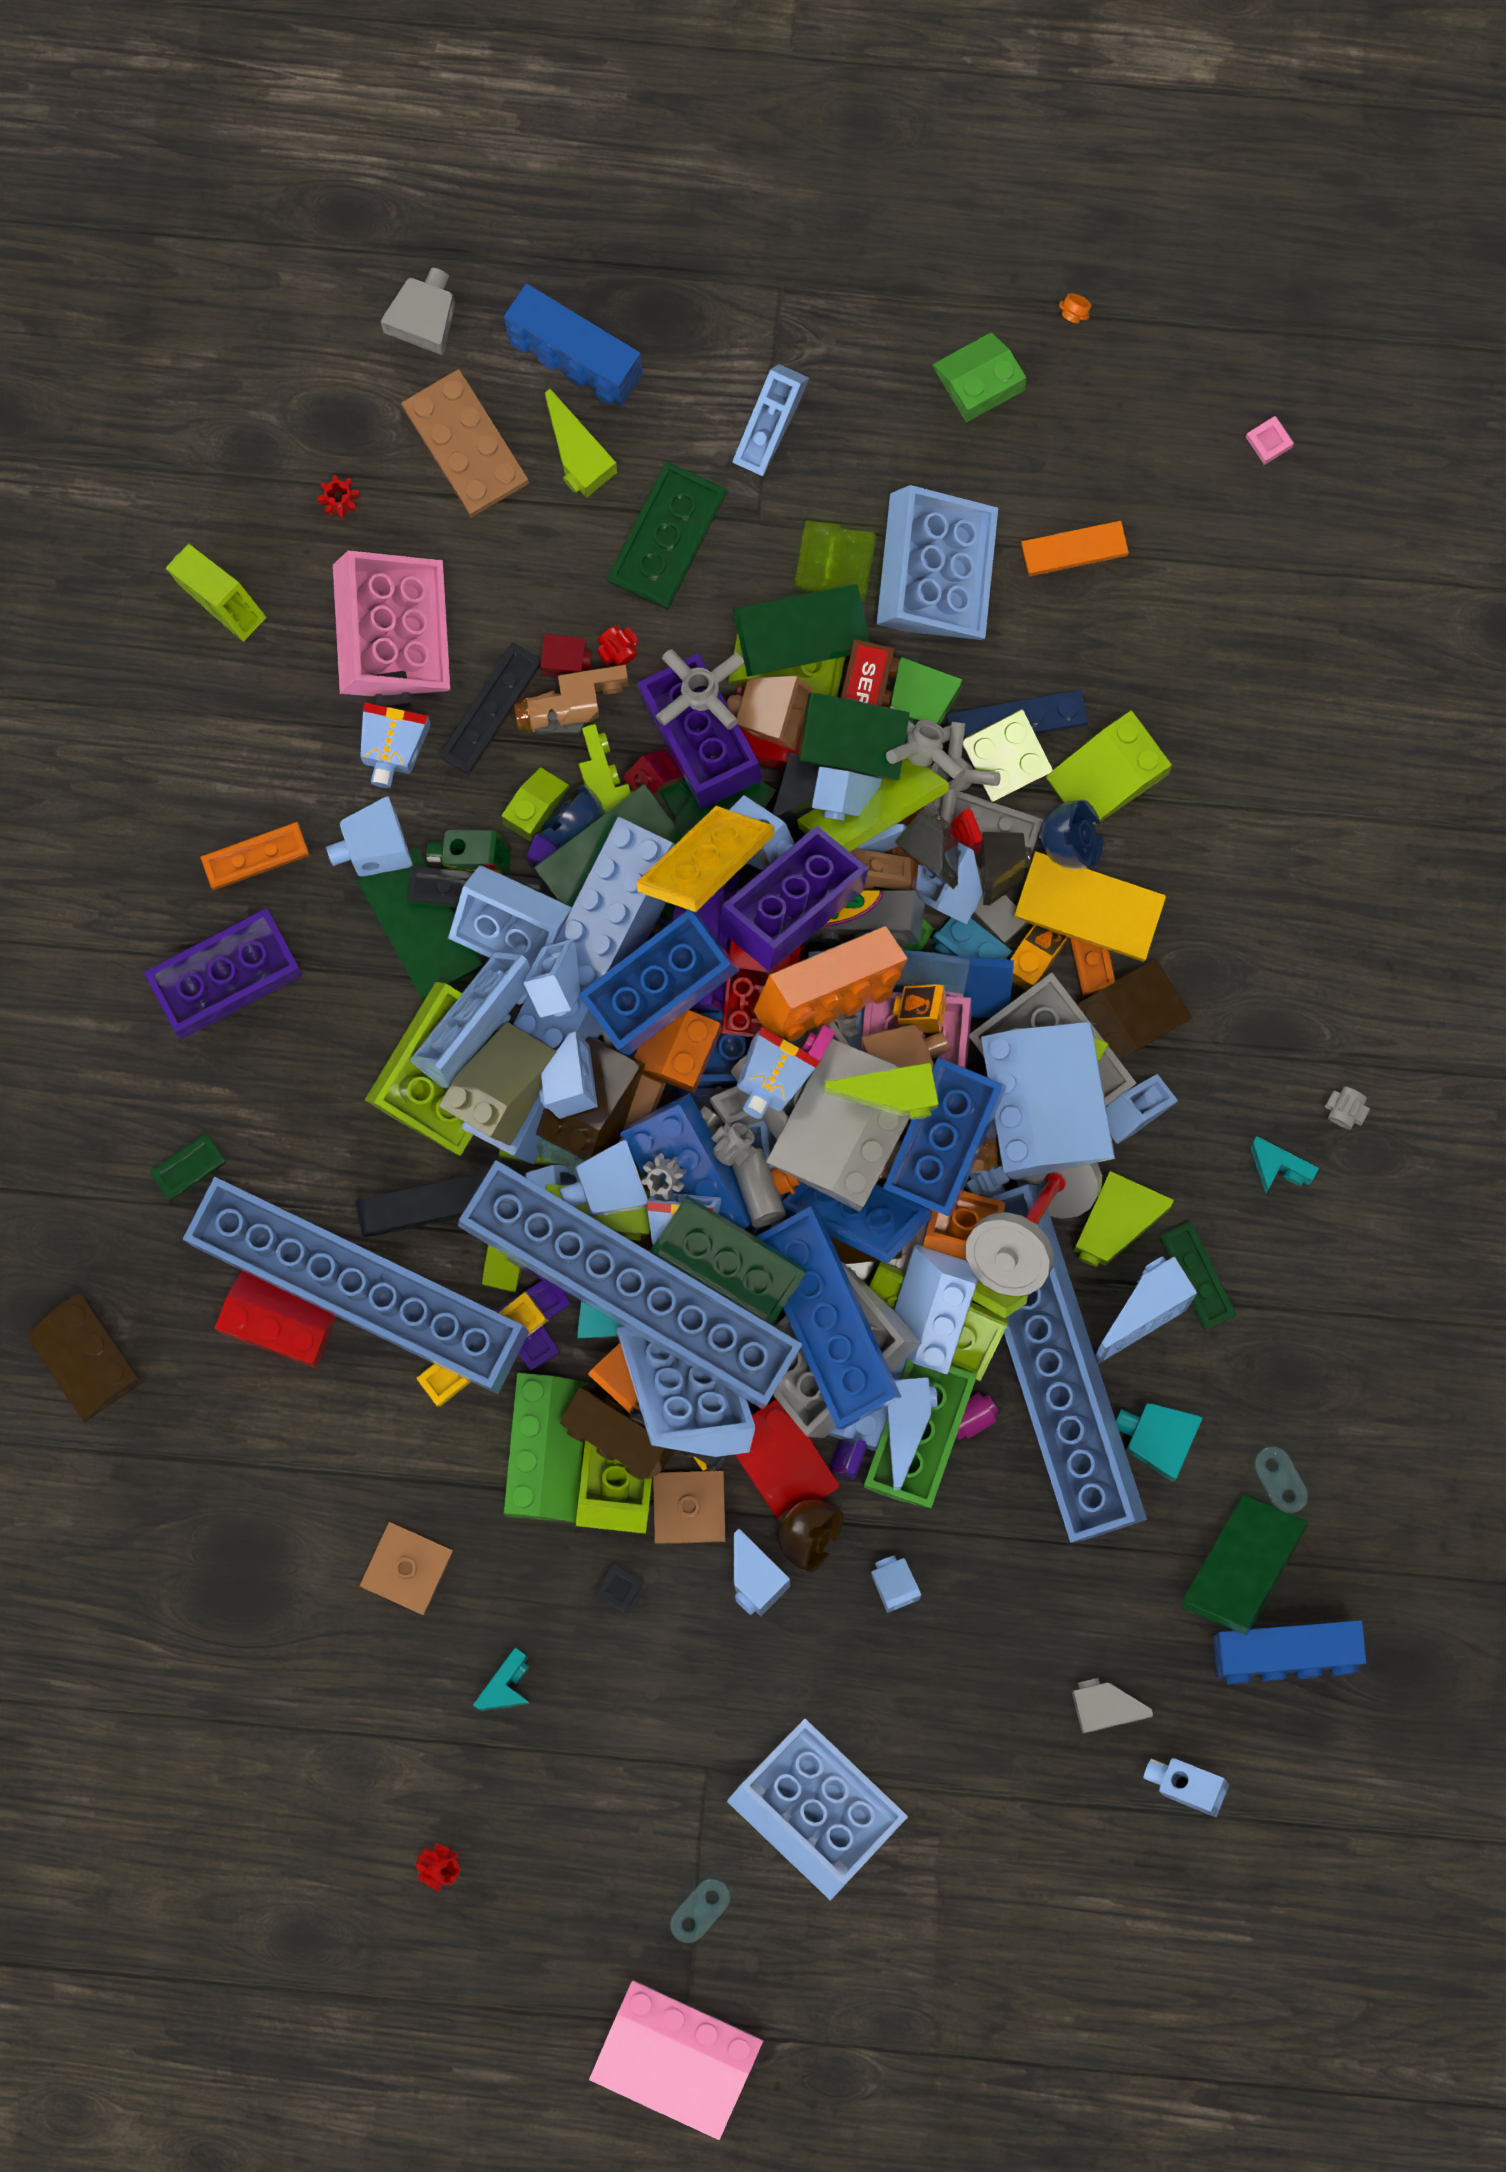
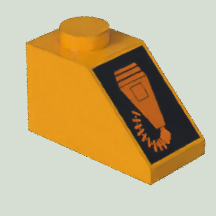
M1034 925L1011 958V960H1014L1012 982L1027 991L1040 982L1069 937Z
M937 984L904 986L902 997L896 996L893 1009V1017H898L899 1028L917 1024L920 1032L930 1034L941 1032L947 1006L944 986Z

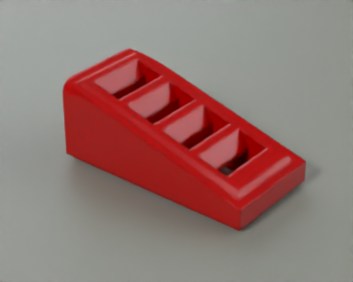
M969 808L962 811L944 829L942 834L972 849L974 855L977 856L983 837L974 813Z

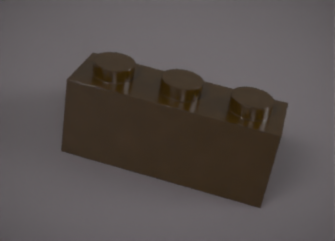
M80 1292L52 1310L27 1335V1338L83 1422L88 1421L143 1383L86 1297Z
M597 1382L578 1389L559 1423L568 1429L567 1434L580 1442L588 1441L597 1447L596 1452L600 1456L610 1461L618 1460L626 1466L625 1470L630 1475L641 1480L644 1478L650 1479L658 1475L677 1451L651 1445L646 1426L631 1419L630 1413Z

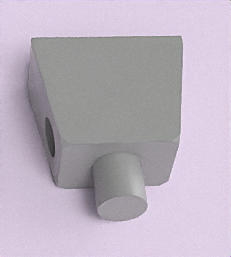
M431 268L425 283L414 278L407 279L381 320L383 333L443 355L455 308L453 294L444 290L449 275L440 269Z

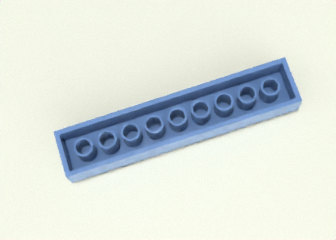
M619 816L554 943L574 940L577 952L580 992L646 943L666 904L665 901L638 892L637 881L675 844ZM528 994L513 1024L556 1051L569 1033L577 1032L586 1040L588 1036L597 1039L602 1031V1027L579 996L572 1010L567 1014L558 1017L549 1015L540 1018ZM540 1095L511 1146L490 1138L466 1122L461 1127L501 1150L531 1164L535 1163L546 1142L545 1139L536 1135L544 1110Z
M495 1160L459 1219L458 1227L761 1409L768 1404L803 1345Z
M214 1177L183 1237V1240L191 1246L496 1394L499 1393L530 1332L516 1321Z
M1027 1184L990 1198L1006 1202L1004 1212L1026 1217L1042 1189L1039 1185ZM1047 1208L1037 1225L1049 1238L1054 1251L1053 1269L1042 1287L1028 1294L1027 1303L1006 1317L1009 1319L1004 1334L1071 1543L1085 1541L1145 1521L1147 1518Z

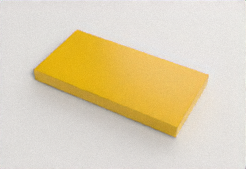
M715 806L637 881V891L697 912L775 835L774 825Z
M1035 851L1013 918L1144 962L1166 895L1086 868H1063L1051 861L1047 855Z

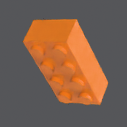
M884 926L769 975L755 1006L754 1013L765 1029L784 1040H797L812 1028L817 1027L821 1029L823 1025H830L835 1018L845 1014L852 1016L872 1002L880 1004L889 999L893 994V988L897 980L902 976L901 972L908 958L888 928Z

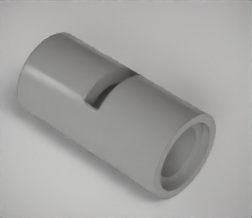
M756 1148L757 1151L747 1162L745 1161L740 1167L735 1163L732 1165L752 1225L754 1227H764L780 1221L785 1217L786 1213L770 1167L766 1164L767 1159L764 1150Z

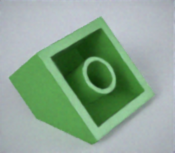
M993 333L981 337L933 364L934 370L966 423L1025 391V374L1011 351Z

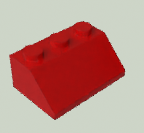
M241 1271L226 1297L215 1329L220 1334L317 1369L337 1316Z

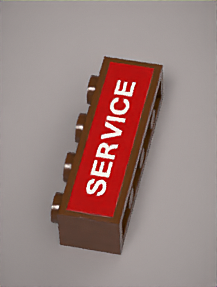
M854 639L841 698H851L867 704L889 708L892 691L886 690L889 677L896 678L900 658L894 657L895 648Z

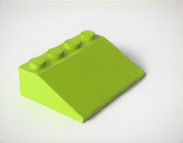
M435 982L365 1098V1101L428 1139L461 1156L473 1134L461 1128L464 1123L463 1120L439 1106L449 1088L441 1087L410 1062V1059L462 995V993L446 983ZM496 1030L493 1032V1034L487 1041H489L497 1033Z

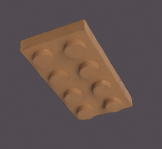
M459 369L401 403L408 418L471 518L529 484L528 478Z

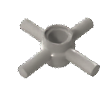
M673 649L668 650L663 655L662 659L683 680L681 686L682 695L656 714V718L663 726L689 706L698 711L709 709L727 729H732L738 723V719L717 698L719 693L718 684L744 664V660L738 653L733 654L712 672L704 668L690 669ZM698 686L708 687L703 692H693V690Z
M921 720L915 726L911 721H908L906 744L889 750L886 753V758L891 764L907 758L913 764L925 767L931 765L934 761L955 781L960 780L965 774V770L942 750V743L950 740L951 725L942 728L935 722Z
M952 722L948 756L965 770L964 776L958 781L954 779L951 781L950 775L937 763L934 762L933 765L927 766L948 782L950 790L942 797L939 825L948 826L954 820L957 792L966 790L972 783L998 786L1001 781L999 772L973 770L972 766L961 758L965 723Z

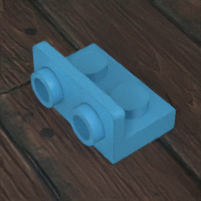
M951 917L940 932L937 931L932 941L936 945L934 950L939 955L1007 960L1012 954L1008 947L971 918L965 924Z

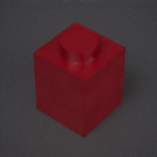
M544 635L540 666L542 676L558 677L560 675L590 670L592 650H587L585 638Z

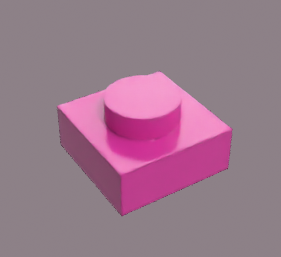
M823 1025L817 1035L812 1032L809 1034L802 1050L821 1061L836 1031Z

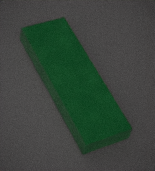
M1190 1221L1160 1235V1241L1169 1259L1172 1257L1176 1258L1197 1292L1191 1304L1204 1331L1236 1317L1237 1314L1192 1222Z

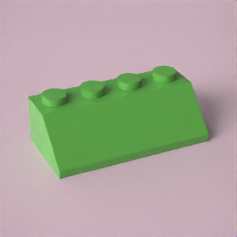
M909 1359L907 1360L901 1380L928 1378L929 1386H936L937 1407L931 1408L930 1419L901 1490H894L887 1418L864 1484V1489L902 1502L932 1508L977 1377L976 1374L950 1366L948 1374H944L914 1364Z
M517 1373L504 1507L506 1517L576 1523L584 1442L577 1441L567 1434L568 1429L559 1423L578 1389L588 1385V1382L548 1375Z

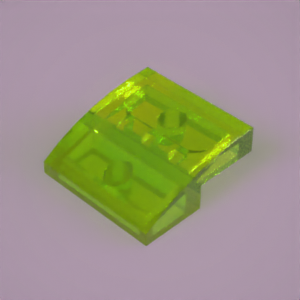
M806 521L795 587L811 592H819L858 584L861 601H865L876 534L869 531L842 529L839 524Z

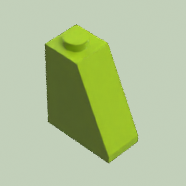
M190 544L176 555L173 561L166 567L179 586L243 642L267 618L237 580Z
M1110 1171L1074 1252L1080 1254L1078 1259L1088 1265L1097 1267L1100 1263L1106 1266L1170 1210L1174 1200Z

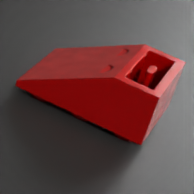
M731 940L729 956L739 968V971L727 980L722 1033L754 1037L764 1027L754 1013V1009L769 975L804 961L805 941L771 971H768Z

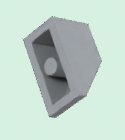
M1099 1678L1079 1682V1690L1072 1692L1082 1734L1153 1717L1151 1708L1110 1683L1100 1684Z

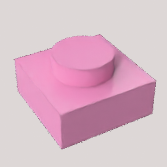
M1276 416L1246 435V439L1264 465L1293 448L1294 445Z

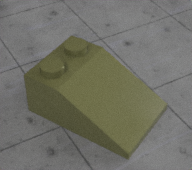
M506 1022L455 1076L439 1106L490 1138L511 1146L537 1100L539 1090L543 1088L541 1073L557 1051L511 1023Z

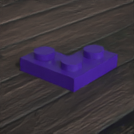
M543 1280L525 1291L530 1294L548 1320L571 1306L562 1290ZM517 1296L504 1306L500 1307L495 1312L499 1313L519 1296ZM542 1325L526 1338L519 1354L532 1372L559 1355L560 1351Z

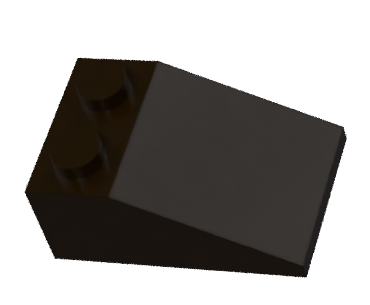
M1157 959L1077 1004L1099 1035L1109 1044V1048L1119 1061L1192 1018Z
M588 1036L585 1041L590 1045L598 1107L561 1119L544 1107L536 1131V1135L585 1161L619 1143L620 1133L624 1129L645 1064L618 1051L592 1036Z

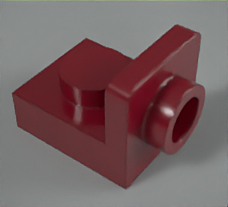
M666 749L642 756L624 774L625 781L633 791L640 785L645 784L652 795L660 789L677 784L683 778L674 759Z

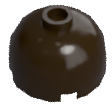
M805 1500L795 1505L790 1511L785 1510L778 1520L777 1528L780 1529V1548L787 1560L808 1572L818 1569L830 1554L823 1552L830 1538L836 1543L843 1524V1513L835 1506L820 1500Z

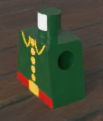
M447 830L444 842H428L426 856L428 862H442V865L448 870L475 872L479 865L501 875H509L512 846L497 831Z

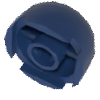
M582 784L573 791L577 795L574 801L565 799L543 825L542 828L544 830L539 832L540 836L557 848L605 813L598 796L585 784Z
M1087 800L1068 801L1059 804L1047 813L1042 830L1039 833V842L1051 861L1068 869L1088 868L1089 866H1095L1099 862L1102 854L1103 835H1096L1095 824H1100V820L1094 807Z

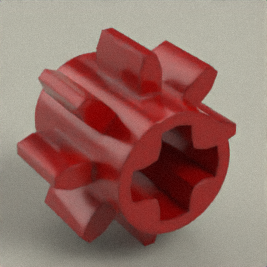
M333 475V481L330 483L321 482L320 485L324 495L318 496L317 500L320 505L328 504L325 507L327 517L335 513L339 514L341 520H344V514L349 510L352 512L357 511L353 500L360 498L359 490L350 491L353 485L351 478L343 482L338 480L336 475ZM336 493H342V501L335 502Z
M615 625L598 638L601 647L597 649V654L606 666H609L612 662L616 666L627 665L638 655L635 647L639 645V639L630 627L622 631L618 625Z
M439 1843L435 1844L434 1850L424 1848L416 1863L417 1870L420 1873L417 1878L418 1881L427 1884L428 1887L440 1891L442 1884L452 1885L460 1871L459 1864L456 1861L458 1853L449 1850L448 1847Z

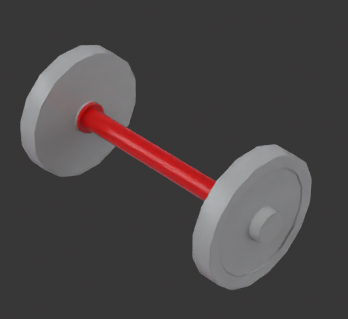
M1098 1163L1016 1179L1018 1187L1027 1184L1039 1185L1042 1192L1026 1217L1003 1212L990 1214L977 1222L966 1241V1259L971 1271L982 1284L997 1293L1010 1296L1028 1295L1042 1287L1053 1269L1054 1251L1049 1238L1037 1224L1047 1208L1050 1216L1062 1219L1077 1217L1089 1210L1102 1187V1174Z

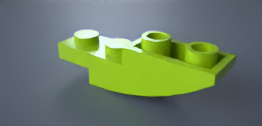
M593 724L582 728L591 760L580 763L579 768L585 785L598 796L602 802L604 812H606L631 792L628 784L615 788V785L620 784L615 764L610 766L607 764L605 753L610 752L605 732L598 734L596 725Z

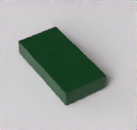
M205 1133L149 1173L171 1202L226 1164L227 1161L208 1134Z

